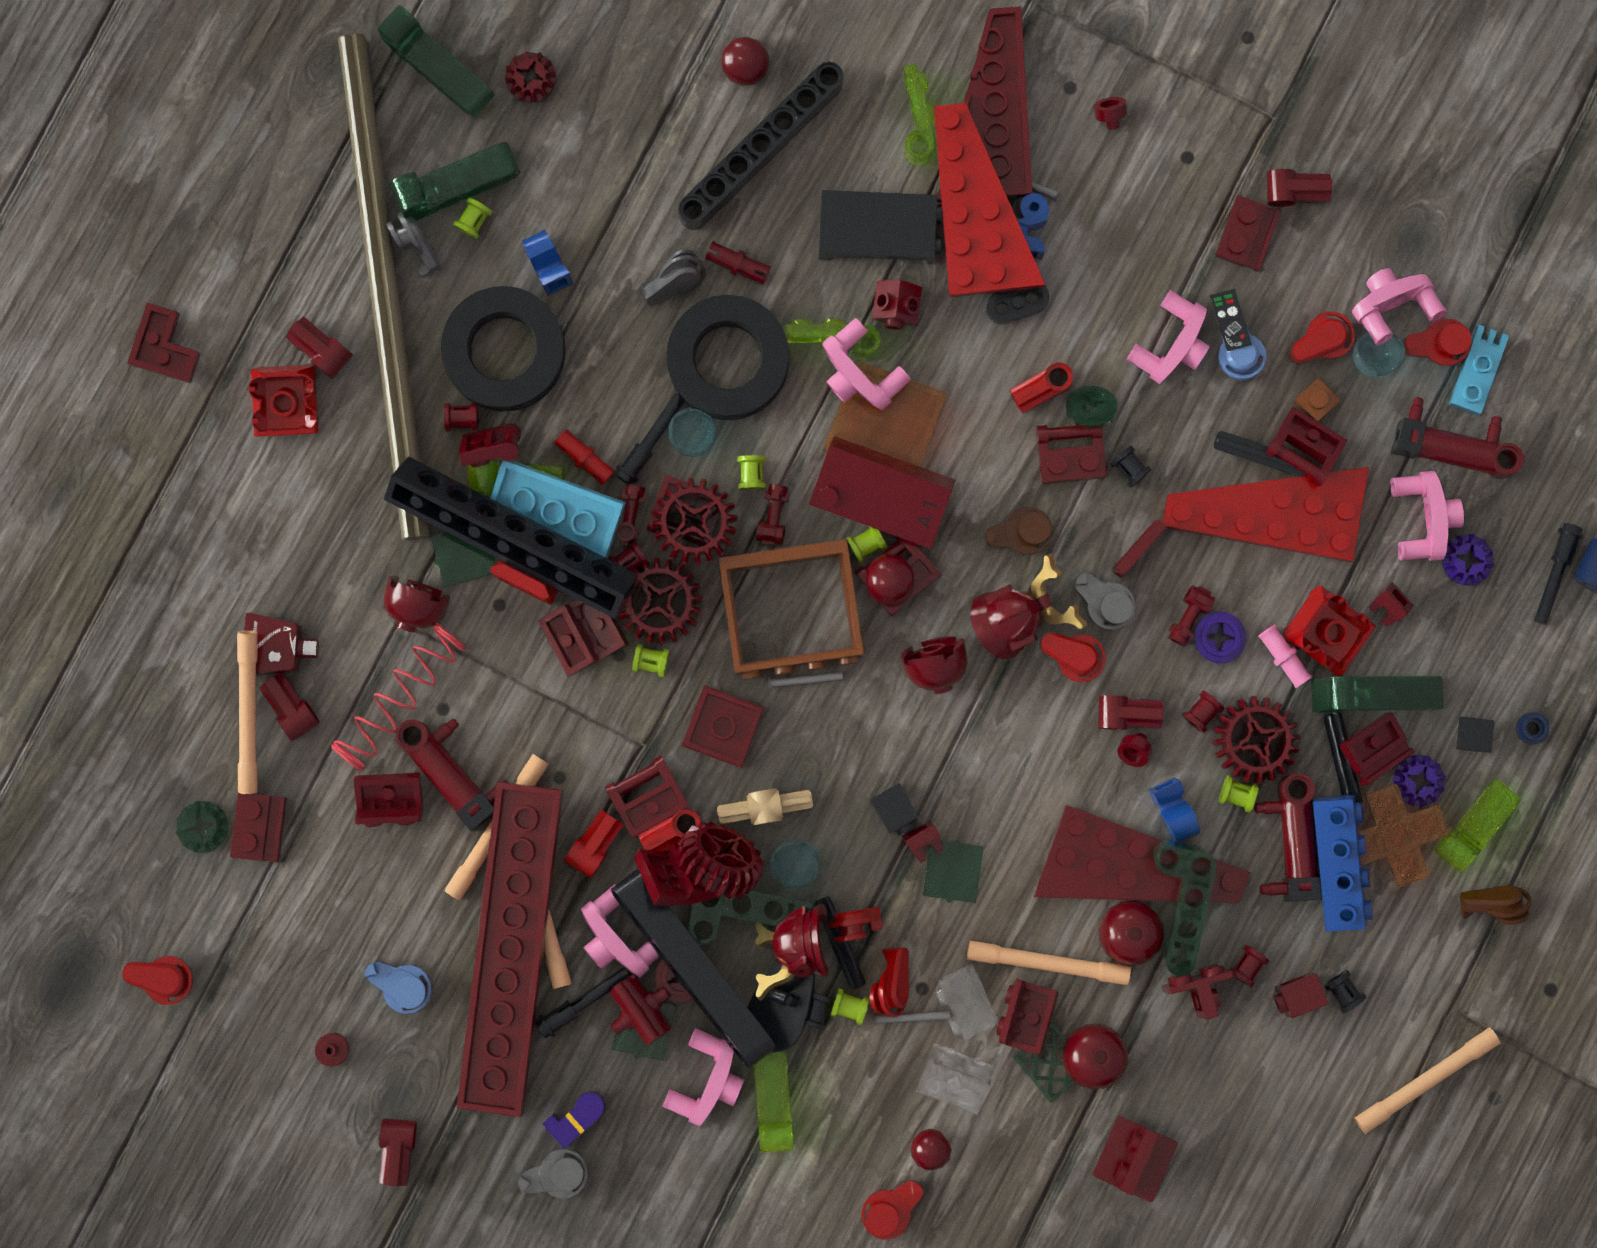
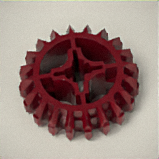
M689 478V488L683 489L682 483L677 481L675 482L678 490L677 493L674 494L668 487L664 490L665 494L669 497L668 501L661 497L656 499L657 504L663 507V510L652 509L651 514L654 517L660 518V521H653L650 525L652 529H661L662 531L656 533L653 538L655 541L666 540L660 546L662 552L667 551L671 547L673 548L670 554V559L673 561L681 553L683 554V565L688 564L689 556H694L695 565L700 566L701 555H706L708 563H712L713 557L710 552L715 550L722 557L724 551L719 545L723 543L731 547L733 544L726 537V534H737V529L728 526V523L738 522V516L727 515L728 512L735 509V504H723L729 497V494L723 492L717 497L716 493L718 492L719 485L716 483L712 485L709 491L706 490V479H702L700 487L695 488L694 479ZM688 497H701L710 502L707 505L705 504L700 508L694 509L682 500ZM675 507L683 520L680 526L676 528L677 531L670 535L667 522L670 511ZM718 509L721 514L722 523L719 533L714 538L706 523L712 516V513ZM684 510L694 518L703 517V520H700V524L704 533L695 526L686 528L685 524H689ZM690 535H696L705 541L707 545L692 548L683 546L678 542Z
M655 558V568L649 569L648 563L644 561L641 563L644 572L639 573L635 567L631 569V571L639 576L629 600L623 607L627 611L620 613L618 617L620 620L631 619L625 626L627 631L632 630L636 626L638 627L634 635L637 640L645 632L648 633L646 638L647 644L651 645L654 635L659 636V644L663 646L666 642L665 635L669 634L672 642L676 643L678 642L675 634L676 631L680 630L686 637L689 635V632L684 625L688 623L693 627L697 626V621L690 617L691 614L702 615V609L693 607V604L703 602V596H693L692 594L700 590L701 586L699 583L689 586L688 583L695 576L690 572L682 577L681 574L685 569L683 564L678 565L676 570L673 571V560L671 559L666 561L665 568H661L660 559ZM656 576H665L674 579L676 582L664 589H658L648 579ZM641 586L647 594L648 600L645 606L641 608L642 610L635 615L633 599L636 590ZM650 589L659 597L668 596L669 600H666L665 603L668 604L666 607L671 614H668L665 609L659 606L651 607V603L655 602L652 599L653 596L649 591ZM684 589L687 598L686 608L679 618L672 609V601L678 595L677 593ZM660 614L665 616L672 625L656 628L648 626L643 622L647 618Z
M1251 696L1249 707L1243 698L1237 700L1239 711L1234 706L1228 705L1226 710L1231 717L1229 718L1223 714L1219 715L1218 720L1225 726H1215L1213 728V732L1222 734V739L1212 740V745H1222L1223 750L1217 751L1214 754L1215 757L1226 756L1227 760L1222 763L1221 767L1227 769L1231 765L1235 766L1231 772L1233 778H1236L1243 771L1242 779L1245 783L1251 780L1252 774H1254L1256 784L1263 783V773H1265L1269 781H1274L1276 779L1274 769L1280 775H1284L1287 771L1282 762L1287 765H1293L1295 760L1288 756V753H1299L1300 748L1291 745V741L1300 740L1301 736L1299 734L1291 735L1290 729L1298 727L1297 722L1287 724L1285 721L1292 713L1288 710L1279 715L1278 712L1282 704L1277 702L1270 709V698L1264 697L1259 706L1257 697ZM1251 713L1268 717L1277 727L1268 730L1261 728L1257 720H1253ZM1242 717L1244 735L1241 740L1232 744V730L1237 721ZM1252 732L1255 735L1261 736L1270 734L1269 737L1263 738V742L1259 743L1262 745L1260 748L1257 744L1242 746L1243 743L1249 741V738L1253 737L1251 735ZM1281 736L1280 750L1275 759L1270 762L1268 757L1270 756L1269 743L1274 738ZM1243 750L1252 752L1256 760L1259 759L1261 767L1244 763L1235 753Z
M712 821L708 824L701 822L700 827L699 824L698 826L692 825L685 835L682 836L678 844V854L676 856V859L680 862L679 869L686 872L685 877L687 879L695 881L694 886L700 885L705 889V892H714L716 897L723 894L728 899H731L733 896L741 898L744 894H749L762 877L761 873L764 860L760 857L761 851L754 848L755 843L753 841L745 839V834L740 835L735 832V828L732 830L726 828L723 823L717 826Z

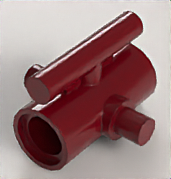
M632 975L615 985L609 992L622 1010L619 1014L620 1018L610 1024L617 1035L627 1028L629 1030L634 1028L645 1045L649 1046L672 1029L659 1011L662 1007L661 1003L671 997L664 986L654 993L652 991L647 993L636 976Z

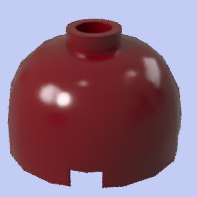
M389 576L383 600L388 615L398 621L396 627L415 633L416 627L429 628L442 619L447 609L450 595L447 594L440 597L442 591L411 579H408L405 585L398 582L399 576Z
M955 636L929 639L921 642L924 648L914 652L911 646L901 654L904 670L910 681L924 690H933L935 694H942L952 690V685L957 683L966 672L967 651L962 638L957 643Z
M1137 901L1120 902L1110 907L1103 916L1098 928L1099 943L1105 954L1115 962L1127 966L1142 965L1152 960L1160 951L1164 940L1163 923L1157 912L1147 904Z
M1086 1024L1075 1029L1065 1040L1062 1065L1068 1077L1077 1085L1088 1089H1105L1115 1084L1124 1074L1128 1063L1127 1047L1122 1037L1112 1028L1102 1024Z

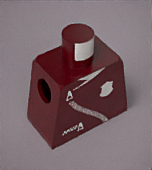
M246 613L244 631L257 632L256 676L279 674L281 672L299 671L300 658H318L319 640L302 638V626L266 616Z

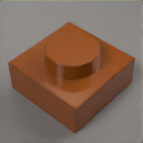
M1318 377L1293 401L1307 416L1318 422L1340 399Z

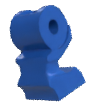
M1031 193L1022 199L1018 210L1019 219L1017 221L1033 257L1042 260L1045 253L1044 244L1040 238L1030 237L1028 232L1044 227L1049 208L1046 199L1042 195Z
M546 230L522 240L526 253L536 274L539 275L538 277L547 296L574 284L565 265H561V258Z
M1172 778L1148 789L1153 802L1160 809L1159 814L1164 820L1170 836L1176 844L1201 833L1194 811L1181 796L1185 792L1180 780Z

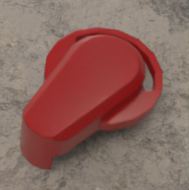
M1327 311L1317 315L1310 322L1307 334L1296 342L1290 350L1289 356L1295 364H1299L1318 357L1336 359L1344 356L1351 349L1355 340V331L1352 323L1346 316L1338 312ZM1326 316H1336L1340 319H1343V321L1348 325L1349 330L1351 332V339L1347 348H1344L1348 340V331L1346 326L1342 323V321L1331 318L1327 319Z
M1444 318L1435 321L1426 331L1409 334L1403 339L1401 349L1407 356L1429 358L1438 365L1452 366L1461 362L1468 355L1471 348V334L1457 320ZM1463 354L1461 358L1454 360V356Z
M1047 633L1039 643V648L1042 652L1057 661L1063 675L1071 681L1079 683L1089 682L1098 677L1104 669L1106 662L1105 650L1101 643L1092 636L1080 634L1066 637L1056 633ZM1093 644H1097L1101 651L1102 663L1100 660V655L1098 654Z
M880 907L836 913L834 922L826 923L827 928L840 927L841 936L834 937V942L866 938L863 923L869 922L870 931L883 929Z
M883 948L882 952L885 960H887V966L880 981H876L871 987L870 1004L876 1014L885 1013L889 1017H898L903 1013L909 997V951L907 948ZM889 1008H890V1009H898V1010H897L895 1013H892V1012L889 1010Z
M163 956L152 963L131 962L124 966L122 970V977L127 983L146 990L147 995L161 1005H173L181 1002L189 995L193 986V974L190 967L184 960L175 956ZM170 997H180L174 1001L169 1000Z
M907 1180L892 1191L880 1190L871 1194L864 1202L861 1211L862 1223L866 1230L874 1237L883 1240L894 1239L901 1235L908 1227L910 1211L922 1198V1187L915 1180ZM867 1204H871V1208L867 1213L865 1221L866 1206Z

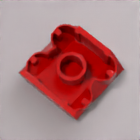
M314 365L262 366L251 369V381L248 387L253 401L252 425L255 437L319 433Z
M502 560L490 567V573L497 579L548 605H552L559 591Z
M1319 586L1309 592L1310 595L1290 624L1284 628V638L1333 674L1340 677L1375 630L1376 625L1363 613H1359L1351 608L1347 600L1341 595L1331 593L1324 587Z

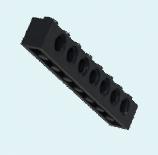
M409 456L391 475L384 497L385 501L614 619L629 600L639 576L633 571Z

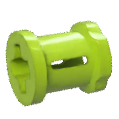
M468 197L466 209L460 219L454 221L452 225L460 232L477 240L480 227L487 216L491 217L493 211L475 199Z
M738 456L737 462L740 463L741 483L738 484V489H766V483L763 482V463L766 462V456Z
M869 527L868 530L853 538L850 536L845 538L859 564L869 554L878 549L885 550L887 548L879 530Z
M638 643L632 671L644 670L658 673L659 677L664 678L670 650H653L644 648L643 644Z
M1227 775L1220 790L1218 803L1224 804L1228 802L1244 807V810L1250 813L1256 801L1259 787L1257 784L1249 786L1234 781L1232 776Z
M838 988L830 1016L836 1017L840 1015L855 1020L856 1024L861 1026L870 998L865 996L861 999L845 994L843 989Z

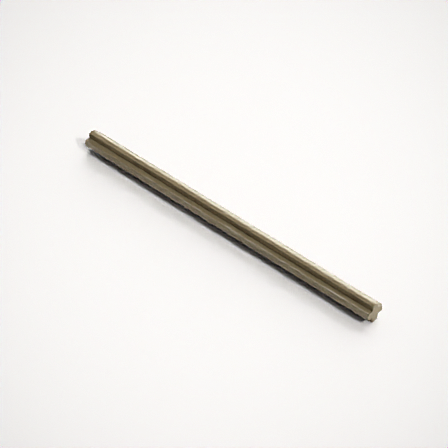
M355 33L351 36L342 35L338 37L394 473L408 456L419 462L420 457L392 238L386 225L389 223L367 43L364 34ZM398 507L403 541L430 537L428 522Z

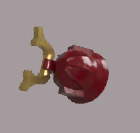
M1053 554L1044 556L1043 568L1031 583V594L1014 590L1010 584L997 591L983 593L974 599L971 606L972 626L981 644L992 655L1000 659H1011L1017 656L1024 649V646L1038 640L1035 633L1042 621L1040 612L1043 614V619L1050 624L1069 623L1078 629L1087 626V622L1079 615L1078 605L1070 606L1064 614H1061L1054 609L1045 591V583L1049 578H1057L1062 575L1061 570L1055 566Z
M821 903L817 907H813L809 912L805 906L800 907L787 915V918L776 927L775 932L767 930L760 922L755 924L759 934L755 940L757 946L763 948L768 944H773L777 963L782 964L781 970L775 975H756L755 978L759 983L756 996L759 1000H763L766 994L774 987L789 982L794 975L799 978L812 976L814 973L821 977L828 976V966L823 957L819 923L827 920V909L824 904Z

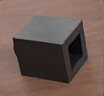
M899 783L870 799L889 834L896 831L899 836L915 827L913 820L918 818V815Z

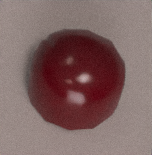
M748 36L735 38L723 51L721 59L723 72L733 83L741 86L755 85L764 78L768 70L769 54L766 47L759 40Z
M893 554L882 555L875 558L871 565L868 566L866 572L867 593L879 605L895 607L904 604L914 590V572L912 566L903 557Z

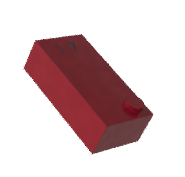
M834 436L828 448L809 505L931 549L956 480Z

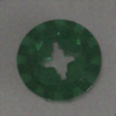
M1099 386L1078 388L1069 395L1066 401L1068 418L1073 419L1076 426L1080 424L1086 425L1088 430L1094 425L1102 429L1106 422H1113L1114 415L1117 413L1118 405L1115 396L1107 389ZM1086 402L1089 405H1091L1093 409L1097 408V413H1092L1090 409L1086 410Z
M196 801L183 808L181 814L176 819L177 836L182 845L193 852L207 853L217 849L225 841L228 834L229 824L227 816L218 805L212 802ZM199 816L202 817L203 822L215 823V825L205 830V841L200 832L189 831L190 828L198 824Z

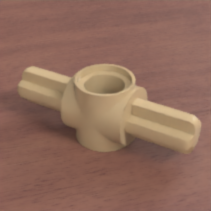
M775 788L748 793L747 800L719 805L717 807L718 819L720 824L750 819L753 825L782 821L784 813L811 809L813 807V799L810 790L779 794V790Z

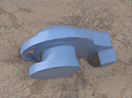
M1249 331L1248 334L1252 345L1227 351L1223 340L1218 353L1219 365L1223 372L1238 381H1248L1257 376L1263 370L1267 359L1266 349L1262 342L1251 335ZM1262 357L1263 361L1261 366L1259 367L1258 358Z
M374 962L365 970V977L383 991L384 999L394 1011L403 1014L415 1013L424 1008L429 1002L432 993L431 981L427 973L421 968L413 965L394 967L383 962ZM421 975L424 976L428 985V993L425 1001L424 999L426 996V987L422 979L420 978ZM403 1008H406V1009L416 1008V1009H414V1010H404Z

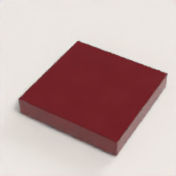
M704 685L681 746L743 768L765 708Z

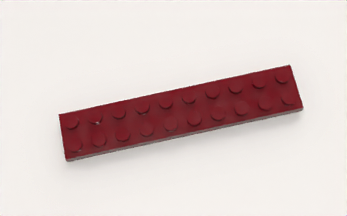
M497 782L456 1107L458 1109L522 1117L524 1113L563 790Z

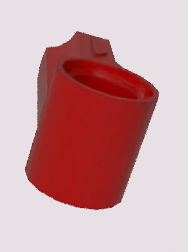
M1056 362L1048 366L1044 371L1011 388L1009 392L1023 415L1053 397L1066 393L1072 385L1073 373L1068 365ZM1055 371H1061L1066 375L1067 382L1063 386H1055L1049 380L1050 374Z
M684 809L640 833L638 837L644 850L667 852L673 843L679 844L682 836L685 835V832L679 826L680 819L684 815H691L696 821V826L699 824L700 827L701 822H703L702 816L695 810Z
M600 810L584 835L579 837L564 858V862L591 879L606 858V851L624 824L603 810Z

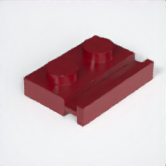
M1237 195L1215 257L1259 272L1281 210L1268 208L1267 205Z
M1393 712L1384 713L1339 744L1354 773H1358L1361 778L1359 782L1362 786L1372 783L1415 752L1413 748H1409L1406 742L1408 739Z
M238 793L230 857L279 862L287 798Z

